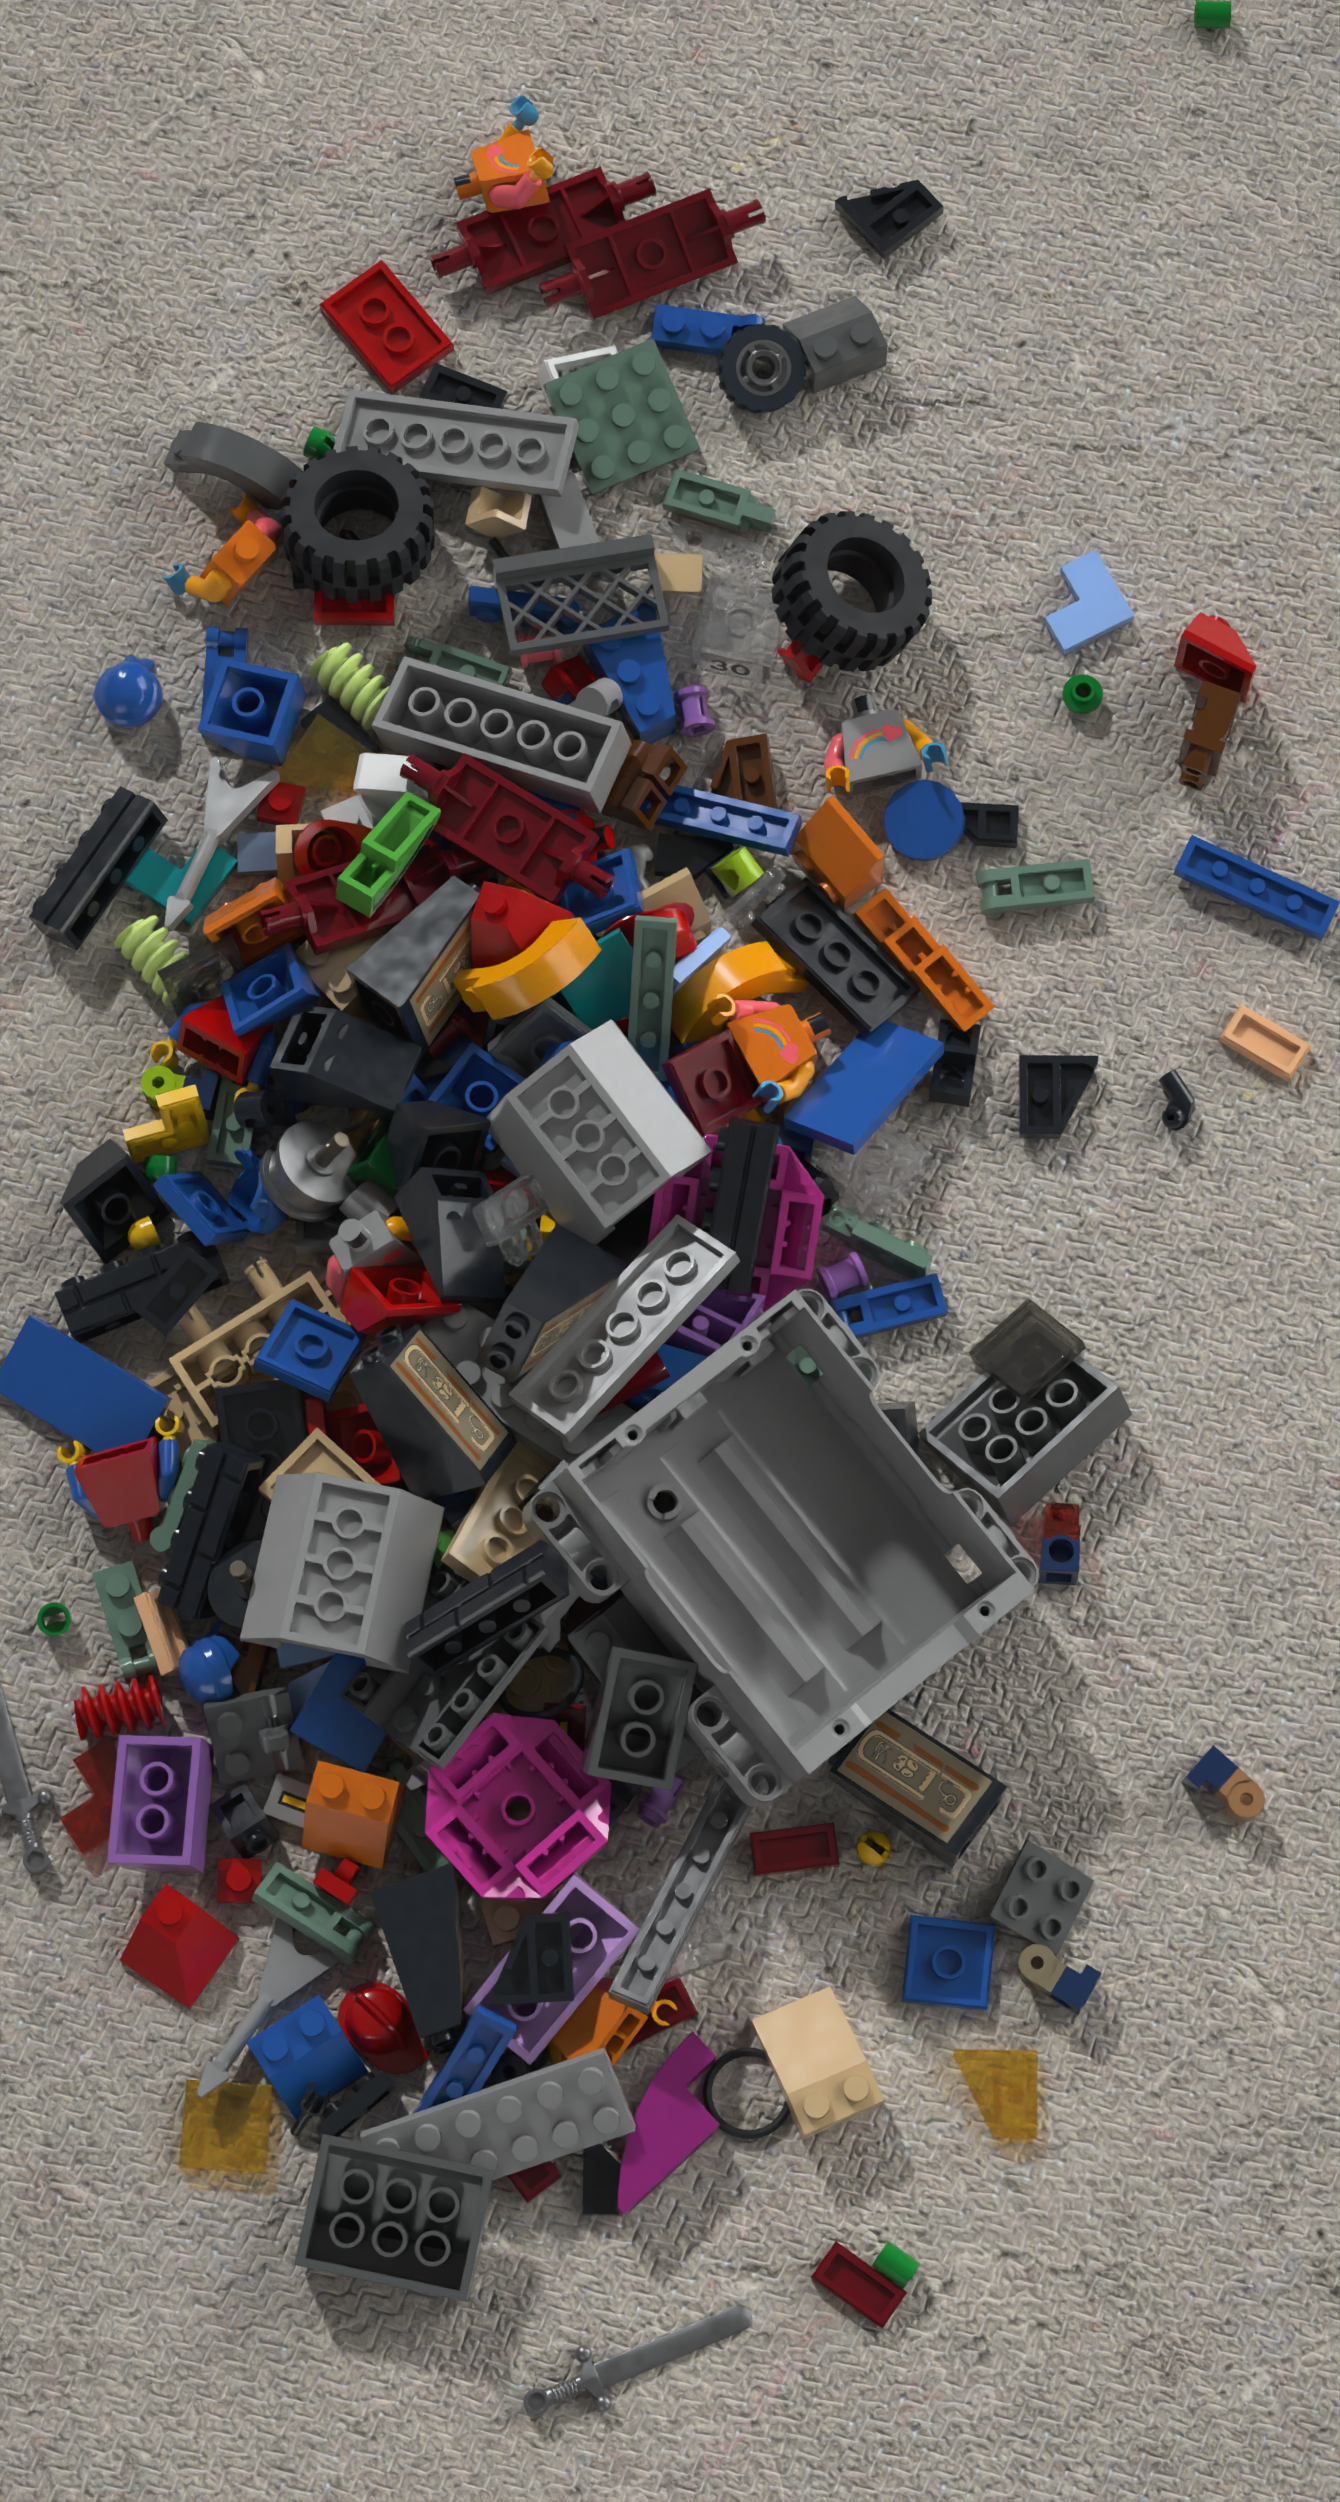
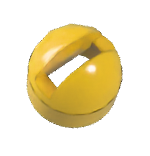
M149 1216L137 1220L130 1226L128 1240L135 1250L142 1251L153 1245L162 1246Z
M872 1830L864 1833L859 1838L857 1854L863 1863L869 1866H879L889 1858L891 1843L884 1833ZM867 1838H870L885 1850L881 1856L864 1843Z

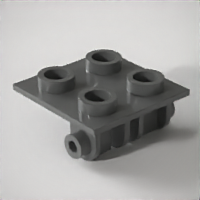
M1025 1840L993 1907L989 1911L988 1916L991 1917L989 1921L1000 1928L1005 1929V1927H1008L1034 1944L1047 1946L1054 1956H1057L1094 1880L1031 1841Z

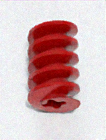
M153 1675L148 1676L145 1689L141 1688L136 1678H132L129 1691L127 1692L123 1689L120 1681H115L112 1694L107 1693L103 1684H98L96 1696L91 1697L86 1686H83L80 1690L79 1699L74 1700L76 1724L81 1741L86 1740L89 1727L96 1738L103 1737L105 1725H108L113 1735H119L122 1722L126 1724L130 1733L136 1732L139 1719L142 1720L147 1730L153 1729L156 1716H158L162 1725L166 1727L161 1690Z

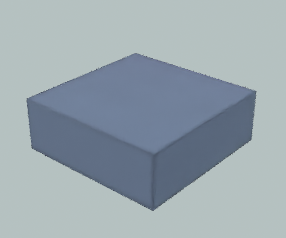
M276 832L236 834L239 877L278 875Z

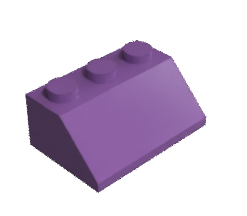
M119 1735L107 1863L158 1872L204 1874L214 1752L210 1743L201 1737Z

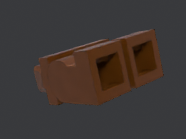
M1203 680L1192 716V729H1187L1178 759V763L1183 765L1178 783L1201 791L1207 774L1216 777L1225 744L1235 720L1241 693Z
M629 736L632 745L601 813L602 815L611 818L613 816L621 821L650 831L667 803L662 794L671 796L688 767L671 745L658 742L656 746H653L642 740H633ZM664 767L671 768L670 775L663 781L659 775ZM643 801H650V809L646 814H643L639 809Z

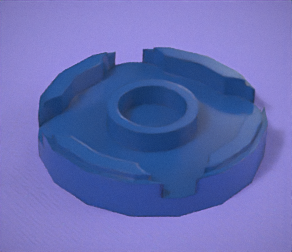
M922 779L907 783L894 792L886 805L883 822L886 836L897 851L909 859L927 862L942 858L949 853V850L955 844H958L963 836L965 815L961 802L951 789L940 782Z

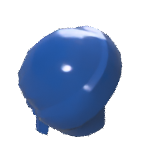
M128 655L124 662L109 668L101 675L96 682L93 697L98 711L105 720L115 726L134 728L143 726L154 718L162 706L163 692L160 682L151 672L155 666L152 660L147 658L139 660L134 655Z
M238 1149L234 1154L237 1160L245 1167V1170L233 1184L229 1193L228 1204L243 1217L249 1231L258 1234H271L276 1228L282 1226L287 1221L289 1215L272 1202L263 1187L260 1176L262 1159L256 1157L252 1150Z
M215 1622L209 1633L197 1639L193 1646L188 1647L182 1652L179 1658L180 1678L188 1696L203 1705L204 1702L225 1700L231 1697L235 1690V1687L232 1685L231 1670L239 1660L240 1653L229 1640L216 1636L221 1622Z

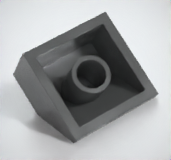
M856 296L783 323L784 331L787 330L792 334L791 337L795 341L798 340L801 345V352L805 354L806 378L813 393L886 366L887 342L872 311Z

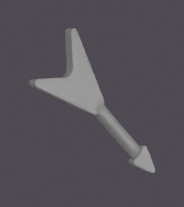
M214 756L210 759L203 827L205 835L176 895L167 898L165 926L169 931L174 930L193 910L194 906L190 901L218 843L223 841L281 780L276 770L240 788H231L218 758Z
M280 1918L277 1919L258 1991V1999L213 2062L207 2061L205 2063L197 2091L199 2099L204 2098L229 2080L227 2071L272 2008L279 2006L341 1963L333 1956L331 1951L310 1955L299 1954L294 1946L291 1925Z

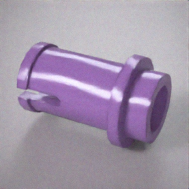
M674 1776L672 1791L653 1787L645 1802L640 1801L638 1803L640 1810L637 1813V1817L654 1828H659L661 1823H667L668 1817L666 1814L681 1790L684 1789L685 1783H682L681 1779Z

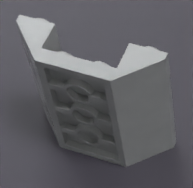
M609 1020L566 1046L506 1094L486 1117L491 1121L488 1132L557 1223L594 1245L598 1244L615 1230L613 1225L674 1177L681 1178L713 1153L703 1137L613 1020Z
M299 1473L277 1475L240 1641L281 1649L285 1642L365 1658L367 1666L409 1674L411 1660L406 1655L407 1638L405 1636V1623L422 1614L444 1515V1507L402 1489L327 1474Z

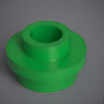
M1081 674L1071 677L1065 683L1062 697L1064 704L1072 712L1088 714L1100 706L1103 690L1100 683L1094 677ZM1085 688L1090 692V695L1086 698L1079 697L1076 694V690Z

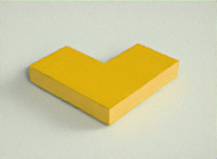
M196 1084L156 1095L162 1119L123 1130L130 1157L135 1164L144 1162L147 1156L168 1155L210 1142L211 1136Z

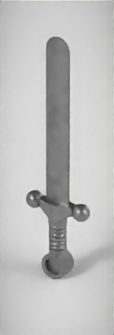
M0 1684V1780L7 1804L0 1805V1819L4 1815L16 1818L22 1842L24 1843L23 1864L30 1874L41 1875L49 1869L50 1859L46 1851L41 1847L32 1812L40 1804L43 1806L50 1805L54 1800V1795L48 1789L41 1790L38 1796L31 1795Z
M736 2305L595 2364L591 2361V2348L587 2345H580L575 2350V2357L583 2363L581 2374L571 2378V2380L568 2379L563 2381V2383L543 2390L538 2388L531 2389L524 2396V2408L531 2415H542L549 2406L559 2403V2400L563 2401V2398L566 2400L576 2394L589 2391L596 2397V2409L600 2412H607L612 2406V2401L609 2396L604 2394V2388L746 2330L752 2322L751 2312L745 2306Z

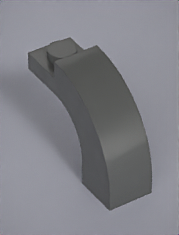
M195 422L192 430H179L170 445V451L163 463L173 472L203 473L224 479L243 489L266 509H282L281 500L284 491L288 487L290 488L289 481L296 472L304 473L303 470L288 458L260 441L229 428L203 422Z

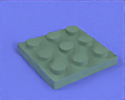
M654 339L645 341L543 385L555 415L576 418L578 421L579 429L572 455L590 496L697 452L700 449Z

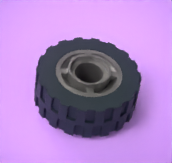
M756 324L737 331L724 343L723 349L717 358L719 362L718 368H716V376H719L720 383L718 384L720 389L724 390L727 395L726 398L730 402H734L741 410L751 411L750 413H768L784 407L796 398V394L801 391L804 385L802 382L804 377H806L807 369H805L804 363L806 362L805 354H802L801 345L798 340L795 341L791 337V333L787 330L783 331L779 329V326L773 324ZM756 358H763L770 364L771 372L766 380H761L753 374L752 364Z

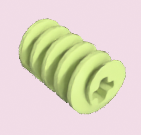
M346 642L338 648L333 647L325 651L309 669V675L313 678L318 677V684L323 688H329V694L334 699H340V705L345 710H351V716L357 721L362 720V727L369 730L373 728L372 723L390 686L384 690L380 689L385 680L381 674L370 680L369 677L374 667L369 663L359 669L358 666L363 656L360 653H356L348 658L347 655L351 651L352 646Z
M152 915L145 920L141 919L129 925L117 936L113 944L117 948H122L121 953L123 957L132 960L131 964L135 971H142L141 976L146 983H153L152 989L155 994L163 995V1003L170 1006L184 999L193 990L197 983L194 976L200 969V965L196 962L186 967L184 966L190 956L188 951H182L175 955L174 952L179 946V941L172 939L164 943L163 941L169 934V930L167 927H162L154 931L153 929L159 922V918L156 915Z

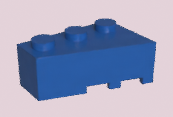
M644 602L632 614L642 622L658 620L656 609ZM615 616L599 624V626L602 628L614 627L620 618ZM660 632L583 645V652L599 679L610 678L620 686L623 693V701L617 710L634 740H642L653 744L676 732V713Z

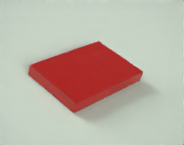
M383 260L319 304L321 312L391 395L454 351V344Z

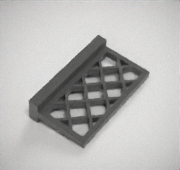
M652 534L493 559V581L495 591L498 594L510 657L669 631L670 624L655 561ZM648 569L650 580L642 590L625 581V578L631 571ZM602 576L612 583L602 597L585 587L591 578ZM563 583L573 589L563 603L545 593L552 584ZM619 587L636 597L626 611L609 601ZM523 589L533 595V597L522 610L508 601L507 591ZM651 590L653 591L654 598L648 595ZM579 594L596 603L587 617L569 608ZM539 600L557 610L547 624L529 614ZM643 601L657 610L659 620L642 622L632 614ZM602 608L620 618L615 626L610 628H602L592 621ZM511 613L517 616L514 621H512ZM563 614L580 624L573 634L563 635L553 629ZM523 621L540 630V633L534 640L517 642L515 631Z

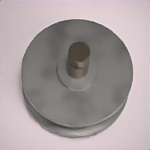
M300 1122L288 1128L279 1141L273 1144L264 1154L260 1165L261 1181L272 1202L289 1216L307 1222L322 1221L330 1217L340 1207L341 1203L357 1189L358 1185L346 1175L357 1155L349 1144V1138L346 1134L336 1132L334 1129L320 1123Z

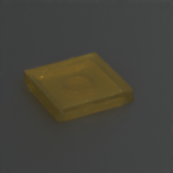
M186 2080L179 2168L266 2174L273 2085L225 2082L204 2098L199 2099L197 2091L200 2081Z

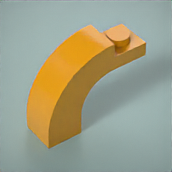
M581 917L552 921L539 938L516 957L491 967L461 970L452 982L462 995L465 1004L470 1007L473 1013L487 1011L492 1020L501 1019L525 1011L556 994L579 976L602 949Z
M767 941L741 946L708 963L679 989L672 1000L671 1028L682 1044L702 1041L721 1031L727 1021L725 1020L720 1025H714L711 1021L719 1013V1010L715 1007L708 1008L706 1004L716 995L722 993L730 996L733 1000H752L771 993L804 992L809 982L779 952H774Z

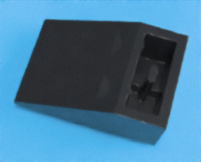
M298 1004L269 1068L281 1099L393 1115L396 1103L402 1102L423 1054V1048L337 1009Z
M421 1167L394 1196V1199L439 1298L503 1302L506 1299L500 1205L485 1172Z

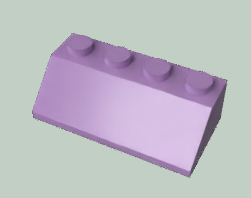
M577 1873L569 1877L541 1912L570 1913L574 2001L490 2005V1996L509 1955L508 1952L463 2008L465 2012L472 2016L476 2007L480 2004L516 2023V2032L507 2047L529 2065L532 2064L640 1931L637 1925Z

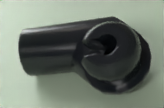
M1172 1070L1159 1079L1160 1084L1170 1097L1166 1110L1162 1113V1121L1169 1129L1180 1130L1190 1121L1195 1099L1177 1070Z

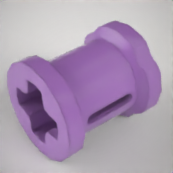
M690 686L674 693V699L680 707L682 723L679 725V731L682 736H702L715 729L714 720L709 717L707 699L710 697V694L705 686Z
M855 1251L848 1254V1259L827 1268L823 1265L816 1267L820 1283L829 1300L836 1299L837 1294L857 1285L861 1287L869 1285L864 1266Z

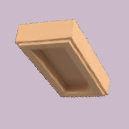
M1242 1004L1219 1039L1221 1043L1287 1082L1291 1081L1312 1046Z
M144 1592L134 1597L161 1676L180 1675L179 1658L189 1645L176 1609L158 1602L157 1599L160 1592Z

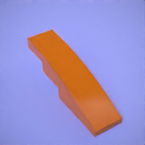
M884 888L853 914L856 920L897 967L921 989V992L962 1033L966 1032L995 1008L994 1004L944 944L939 946L915 915L911 918L887 888Z

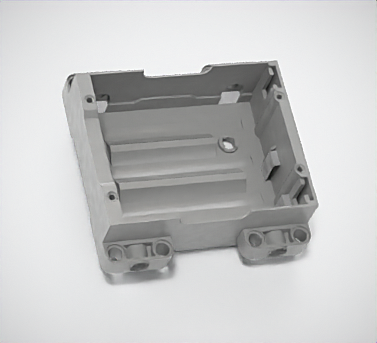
M795 1289L568 1465L551 1483L540 1490L526 1504L522 1512L523 1524L536 1542L544 1540L568 1564L567 1580L582 1599L590 1603H601L620 1589L674 1658L697 1663L694 1684L702 1692V1695L689 1705L685 1729L705 1754L712 1767L725 1779L740 1800L752 1807H761L767 1804L794 1783L812 1773L895 1703L1035 1591L1034 1587L1039 1579V1570L1036 1563L982 1495L970 1488H963L952 1492L944 1488L881 1411L872 1394L880 1376L877 1364L824 1297L813 1289H801L799 1291ZM771 1322L772 1325L768 1329L765 1328L761 1332H758ZM799 1345L803 1347L823 1373L810 1386L786 1357ZM596 1457L598 1458V1461H597V1462H595L594 1464L591 1463V1464L588 1465L586 1468H584L583 1470H581L583 1467H585L588 1463H590V1462H591L592 1460H594ZM658 1492H666L673 1497L675 1501L673 1511L662 1514L655 1509L653 1500H655ZM543 1503L552 1508L554 1520L552 1522H545L539 1519L535 1511L536 1504ZM957 1544H960L982 1572V1574L968 1584L944 1556L946 1552ZM591 1571L601 1572L606 1577L608 1583L606 1590H598L591 1585L589 1580ZM699 1707H707L713 1712L715 1716L713 1727L705 1726L699 1721L697 1717ZM753 1775H761L767 1780L769 1786L767 1795H760L754 1791L751 1783Z

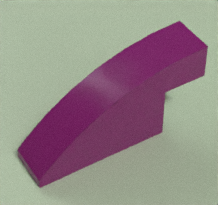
M693 2031L671 2053L655 2075L635 2114L634 2122L636 2128L634 2132L628 2134L620 2166L617 2212L622 2219L719 2129L720 2124L687 2089L715 2063L716 2059L714 2053Z

